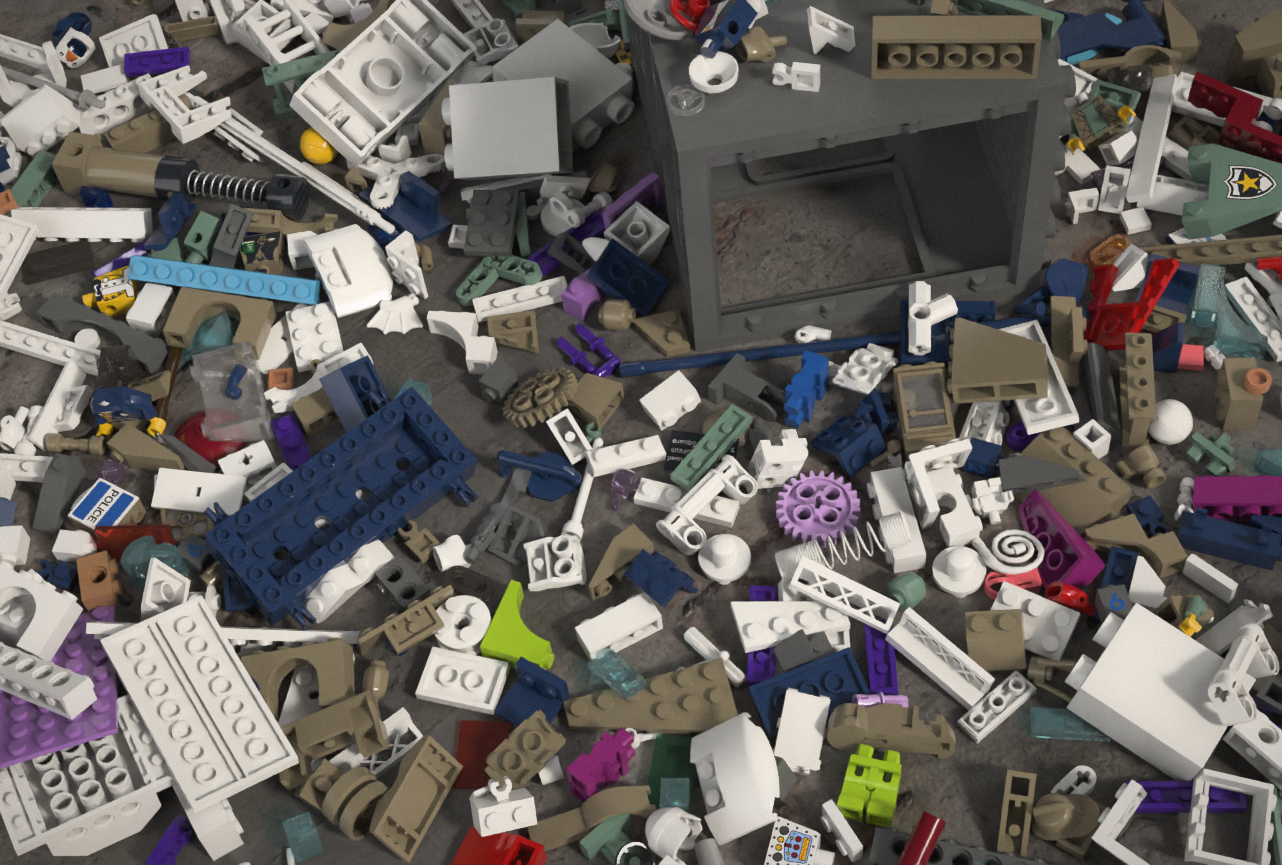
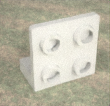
M404 231L385 247L388 255L387 261L392 269L391 275L397 283L404 284L411 293H414L415 296L419 295L425 300L428 297L422 270L419 267L420 262L413 235L408 231Z

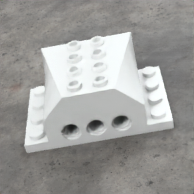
M129 695L117 699L118 733L0 769V812L18 856L44 844H47L53 856H88L140 832L160 809L161 803L156 793L177 784Z

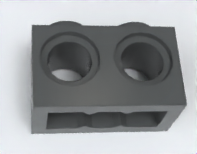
M401 555L375 572L378 581L375 584L376 588L383 597L388 596L392 600L390 604L398 615L407 610L406 607L415 600L420 599L423 601L430 597V589Z

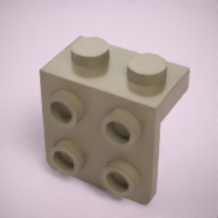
M562 10L524 11L522 18H516L515 23L518 43L524 44L557 19L564 23L565 12Z

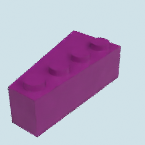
M1206 475L1194 477V513L1198 507L1208 510L1206 514L1208 517L1232 522L1234 518L1240 519L1246 525H1249L1253 515L1282 517V476L1233 475L1230 477H1214Z

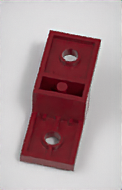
M1197 72L1193 78L1187 101L1196 108H1204L1213 112L1217 117L1226 118L1218 143L1226 148L1282 164V137L1255 125L1264 100Z

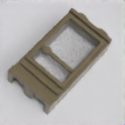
M927 362L917 366L905 364L898 368H893V386L905 461H910L908 456L911 453L920 452L924 447L930 445L940 447L945 445L946 442L956 439L944 363Z

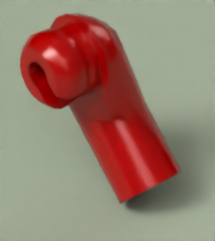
M1282 257L1257 258L1258 270L1272 269L1279 275V279L1282 281Z

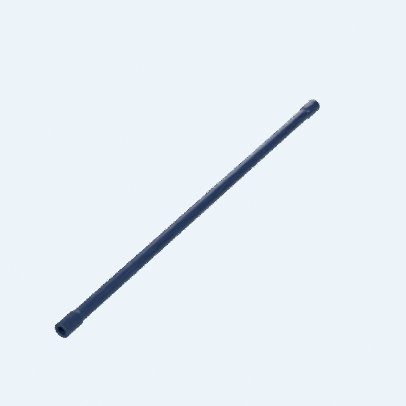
M1082 308V317H1086L1084 308ZM1033 315L976 323L995 329H1002L1038 320L1040 327L1051 326V315ZM900 331L654 361L620 363L621 378L642 376L648 373L728 364L736 353L744 356L745 362L800 356L803 355L805 350L817 354L867 348L869 343L878 346L900 344Z

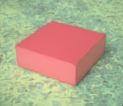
M1183 344L1177 369L1202 371L1204 366V346Z

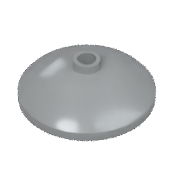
M623 0L630 18L641 29L655 37L665 40H682L694 33V31L683 27L673 18L669 10L670 0ZM678 10L683 17L691 21V19L687 17L685 13Z

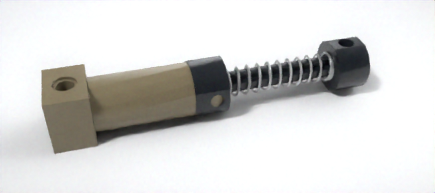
M70 131L51 164L65 194L93 199L99 189L159 198L168 201L173 193L182 192L184 200L189 204L193 202L196 195L202 192L203 196H207L210 193L212 198L216 194L220 199L226 196L228 200H231L234 197L237 202L241 198H243L245 203L248 200H251L252 204L259 201L260 205L266 202L268 210H281L283 216L287 219L300 220L308 208L310 198L309 183L304 177L277 173L272 177L271 182L264 183L262 180L256 182L254 179H250L248 181L247 178L239 179L237 176L231 178L229 175L223 177L222 174H207L204 171L200 172L199 165L193 159L103 147L101 143L102 137L99 134L91 135Z

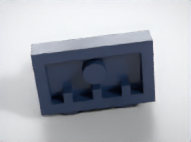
M520 657L515 664L518 679L495 709V714L518 727L525 719L528 720L536 711L541 710L546 716L545 719L550 724L563 707L564 701H567L570 697L567 682L527 659Z

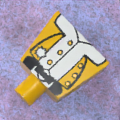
M129 265L95 278L93 280L95 292L82 295L84 304L90 308L98 306L100 311L109 317L127 315L128 310L132 308L138 296L136 280L128 279Z

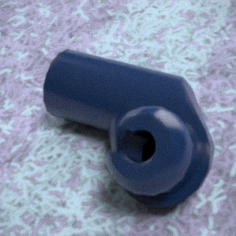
M238 363L231 372L225 389L226 396L228 398L231 397L233 400H238L241 397L243 391L241 388H238V385L248 370Z

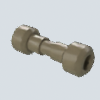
M50 433L45 441L46 449L50 453L79 449L80 451H89L92 455L102 456L107 451L108 445L104 436L95 435L90 439L81 438L79 440L63 437L60 433Z

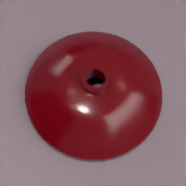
M207 409L189 416L178 426L173 435L207 461L214 464L218 468L217 470L221 469L218 460L242 450L246 441V432L240 419L233 413L222 409Z

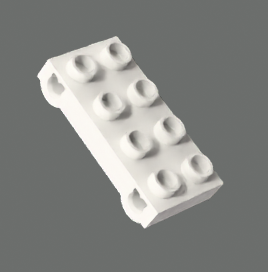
M396 0L384 14L326 66L309 77L299 90L294 93L289 106L356 168L440 90L449 78L451 79L472 59L478 48L427 0Z

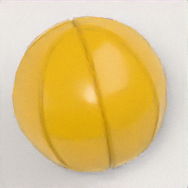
M313 127L308 128L302 134L300 150L309 162L322 165L336 158L338 151Z

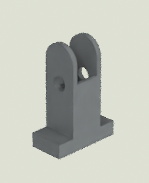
M738 353L735 354L708 385L709 401L718 405L726 397L767 421H774L777 418V413L770 404L765 402L766 400L780 407H784L785 392L747 371L745 357Z

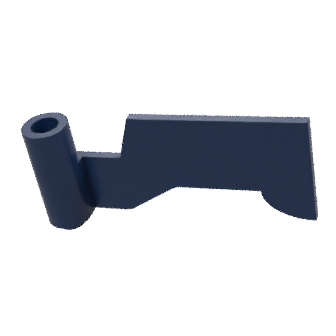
M1141 0L1131 1L1123 8L1122 14L1127 20L1125 23L1116 25L1099 11L1064 22L1057 30L1061 47L1059 59L1063 61L1067 57L1098 47L1131 50L1141 45H1155L1166 48L1168 40Z

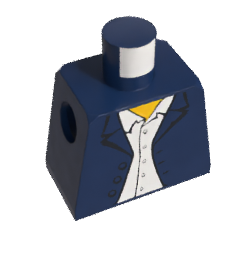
M725 0L707 7L695 32V38L703 45L700 49L703 56L713 59L718 51L734 47L739 42L758 14L746 0Z

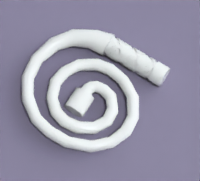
M1013 529L999 533L992 541L991 548L995 556H993L981 538L977 537L972 540L973 547L978 551L985 564L1002 574L1015 575L1026 573L1037 568L1043 561L1045 551L1041 542L1026 531ZM1011 536L1006 538L1001 544L1005 553L1017 556L1025 553L1026 547L1028 552L1021 557H1008L999 552L997 548L998 542L1004 537ZM1030 541H1032L1038 549L1037 558L1034 560L1033 563H1030L1026 566H1006L997 560L998 558L1001 561L1015 564L1026 562L1028 559L1032 557L1034 553V547ZM1020 542L1019 544L1013 545L1012 548H1008L1009 543Z

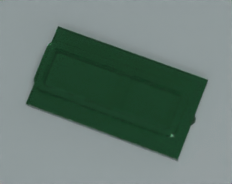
M657 733L648 785L652 794L647 795L649 803L655 804L657 810L660 808L679 807L689 813L696 775V765L690 762L691 737Z

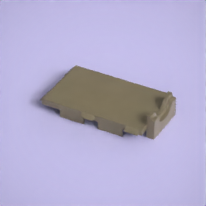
M541 710L536 711L528 720L525 719L509 735L510 738L505 739L486 758L489 766L485 769V772L494 782L499 781V788H502L504 785L503 776H507L512 783L511 791L523 788L566 744V739L561 733L558 734L545 719L546 716Z

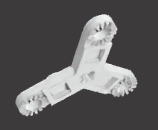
M437 153L417 158H408L395 164L369 155L356 169L361 175L376 180L370 194L373 208L379 209L380 207V209H383L384 207L386 209L387 206L391 207L390 205L394 203V199L401 186L403 173L410 171L419 178L428 175L427 173L440 172V170L445 169L446 164L445 157ZM346 159L347 167L350 170L354 166Z

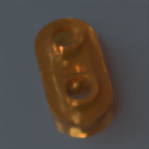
M1120 234L1112 235L1090 252V267L1093 269V266L1113 264L1131 245L1130 239Z

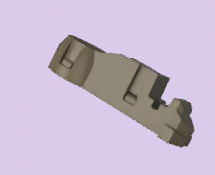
M844 703L833 709L828 720L827 740L833 747L842 751L856 752L859 744H865L880 750L938 754V759H948L955 752V733L949 724L946 723L944 717L937 714L935 721H930V725H924V720H919L918 706L906 708L902 707L901 704L884 703L872 707H863L854 703Z

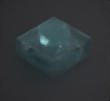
M661 778L660 808L679 807L681 809H689V778Z

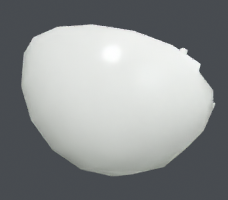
M581 23L570 27L572 31L607 59H610L620 47L621 38L615 35L612 40L608 35V28L603 23Z

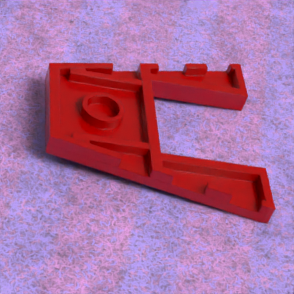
M1177 259L1154 260L1139 302L1106 304L1119 269L1114 264L1093 266L1092 271L1095 273L1094 281H1091L1090 291L1093 293L1092 302H1088L1087 309L1090 312L1089 321H1086V330L1084 332V339L1087 340V343L1099 344L1105 347L1107 351L1125 350V334L1140 332L1179 267L1180 263Z

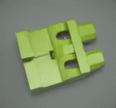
M859 744L855 754H851L842 791L838 798L837 808L846 819L862 822L864 811H867L866 823L881 827H892L902 770L900 753L885 750L883 760L873 759L874 748L869 745Z

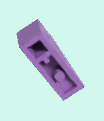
M590 269L575 277L561 294L564 312L582 321H585L607 294L585 278Z

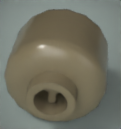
M608 299L604 305H600L599 322L603 324L606 330L625 331L629 329L631 323L635 322V308H631L629 301L625 299Z

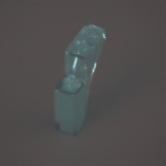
M1200 263L1190 324L1215 328L1212 345L1220 351L1219 353L1263 360L1268 337L1244 323L1232 309L1224 288L1225 267Z

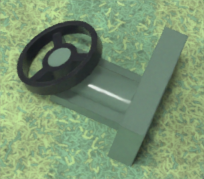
M629 813L605 819L579 842L582 854L589 861L601 852L613 865H643V863L650 862V865H655L652 850L643 843L632 842L623 833L632 825ZM636 845L645 848L650 857L643 858L644 853Z

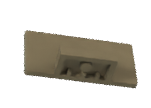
M443 585L439 586L430 593V597L423 601L420 599L415 600L406 607L407 610L399 615L394 613L384 619L383 625L376 629L370 627L360 634L361 638L357 640L360 654L364 656L389 641L397 655L444 628V623L436 610L442 603L453 597V587L451 585L445 588Z

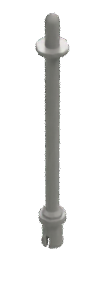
M1 66L6 77L38 88L46 84L64 97L79 101V106L83 109L90 108L91 106L103 109L106 106L103 100L93 97L91 90L86 89L80 93Z

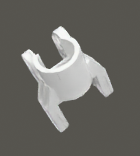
M51 40L42 43L47 63L39 65L42 74L33 77L66 88L67 79ZM0 65V96L4 102L13 108L39 89L9 78L8 81Z

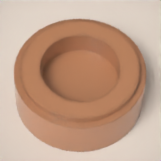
M1262 368L1250 369L1245 374L1244 387L1253 394H1264L1270 389L1272 377L1268 371Z

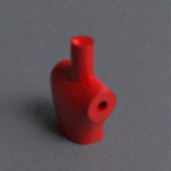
M1055 581L1049 584L1046 589L1045 598L1069 609H1077L1089 616L1095 613L1096 607L1089 604L1088 595L1077 587L1061 581Z

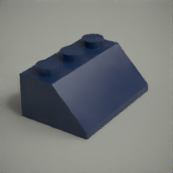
M368 355L319 379L346 433L380 410L374 401L369 398V394L372 391L377 394L378 387L381 386L387 393Z

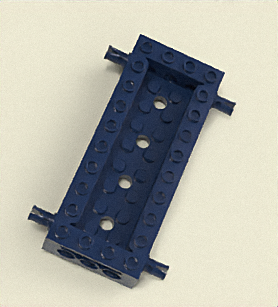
M379 386L377 394L372 391L369 394V398L374 401L380 410L230 517L219 506L218 502L213 503L216 513L209 507L204 511V514L216 525V527L205 534L206 549L271 626L290 613L301 626V629L306 630L307 623L304 618L312 625L315 623L316 618L313 617L302 603L329 570L347 564L356 552L366 544L377 540L384 543L398 532V528L403 529L406 527L410 519L414 521L451 492L456 494L466 508L469 507L470 500L474 503L479 496L465 483L474 476L477 459L413 387H410L392 400L383 388ZM406 461L409 463L410 468L401 471L396 467V463ZM359 490H366L370 493V497L366 500H360L357 498L356 493ZM320 519H325L329 521L330 526L325 530H320L315 526V523ZM283 549L288 552L289 556L285 560H277L273 555L275 551Z

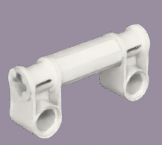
M725 455L722 458V462L715 469H710L671 508V512L663 520L656 522V527L684 555H694L704 546L707 537L704 530L693 519L721 491L730 499L739 501L740 505L747 503L757 492V482L741 467L735 458ZM738 486H744L748 494H743ZM687 536L695 538L697 545H691L687 541Z
M1245 623L1241 625L1238 630V636L1232 641L1231 648L1221 668L1215 674V682H1212L1208 688V696L1213 702L1219 719L1224 726L1253 722L1257 719L1256 704L1242 681L1245 673L1257 679L1277 675L1279 672L1277 656L1271 649L1264 631L1257 624Z

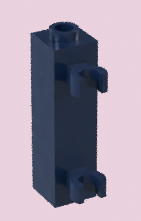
M1198 507L1195 513L1188 511L1183 513L1177 536L1183 549L1273 571L1276 561H1282V545H1280L1282 535L1273 533L1274 526L1263 523L1261 529L1232 523L1206 516L1208 510Z

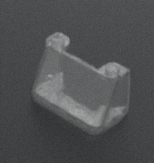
M250 341L192 355L194 365L190 366L193 380H198L201 386L206 413L204 423H201L204 438L209 437L210 441L260 442L262 440L269 442L275 440L268 402L264 396L265 388L262 374ZM238 363L246 367L247 371L238 385V388H241L243 393L238 400H233L231 397L228 398L226 396L225 389L228 378Z

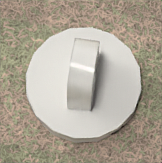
M557 192L541 211L540 219L543 229L555 237L569 230L572 227L566 221V212L574 207L581 208L584 205L576 199L568 198L565 194Z

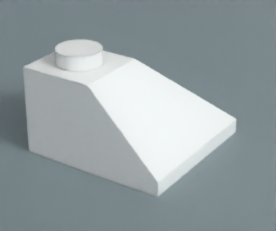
M155 557L150 558L141 603V622L187 602L191 580Z

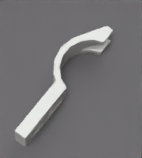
M359 343L318 364L315 374L304 385L292 390H280L274 387L264 392V396L267 400L271 399L274 405L271 407L274 413L293 411L291 403L323 387L319 380L320 378L367 355L373 364L372 358L363 344Z

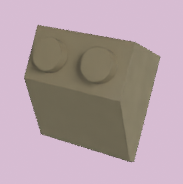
M1021 609L965 612L968 656L986 672L1027 670L1024 619Z

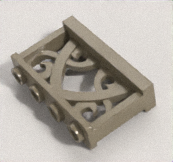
M1150 333L1125 334L1126 358L1125 362L1119 363L1118 367L1122 452H1132L1138 447L1149 445L1150 420H1155L1156 418L1152 335Z

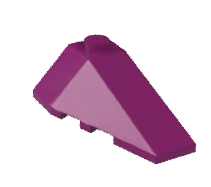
M1034 489L1018 507L1024 531L1035 536L1041 542L1045 551L1043 561L1038 565V572L1045 590L1049 584L1055 581L1064 582L1078 589L1089 585L1105 567V564L1094 549L1038 490ZM1030 541L1034 547V553L1032 555V558L1036 559L1038 556V549L1035 546V544L1032 541Z

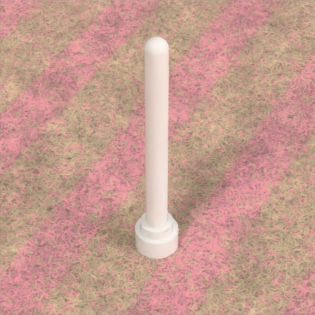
M601 438L594 440L593 450L603 447V440ZM588 462L571 520L564 524L561 535L566 536L576 535L580 541L584 531L581 520L594 478Z

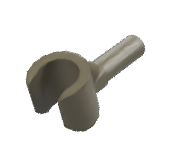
M892 440L888 442V451L870 461V465L874 467L888 460V454L897 456L898 453H901L902 457L903 451L900 441Z

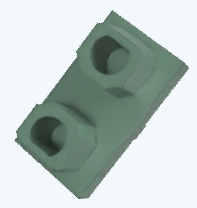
M1196 431L1191 437L1193 443L1186 452L1187 457L1196 464L1205 455L1212 459L1205 467V470L1211 476L1220 477L1226 471L1231 473L1236 468L1233 465L1234 459L1229 456L1234 451V448L1229 445L1231 437L1225 433L1218 437L1212 433L1209 440H1207Z

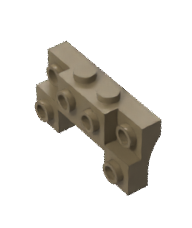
M367 690L280 727L298 756L299 761L298 764L279 772L280 782L287 790L302 785L312 773L311 761L354 743H357V748L364 758L390 748L386 726L381 720L377 698L372 691Z

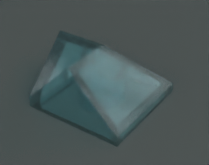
M225 311L218 313L203 323L194 338L191 348L186 349L181 357L182 361L185 362L223 353L233 347L232 341L236 333Z

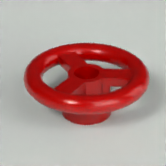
M709 0L669 1V10L673 18L683 27L696 32L701 22V16L704 15L707 7L710 6ZM678 10H680V11H682L683 13H685L686 16L691 19V21H689V20H687L685 17H683Z

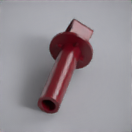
M922 811L896 865H926L946 822L930 813Z

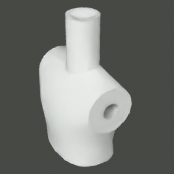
M20 406L15 417L8 415L0 422V447L10 453H14L16 445L22 442L27 432L22 425L29 412L27 408Z
M453 535L447 538L444 543L433 546V556L440 572L448 570L461 571L469 568L471 564L467 563L464 558L469 552L471 544L465 545L459 535Z

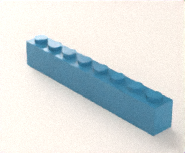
M131 255L128 279L313 305L320 304L321 280L142 255Z

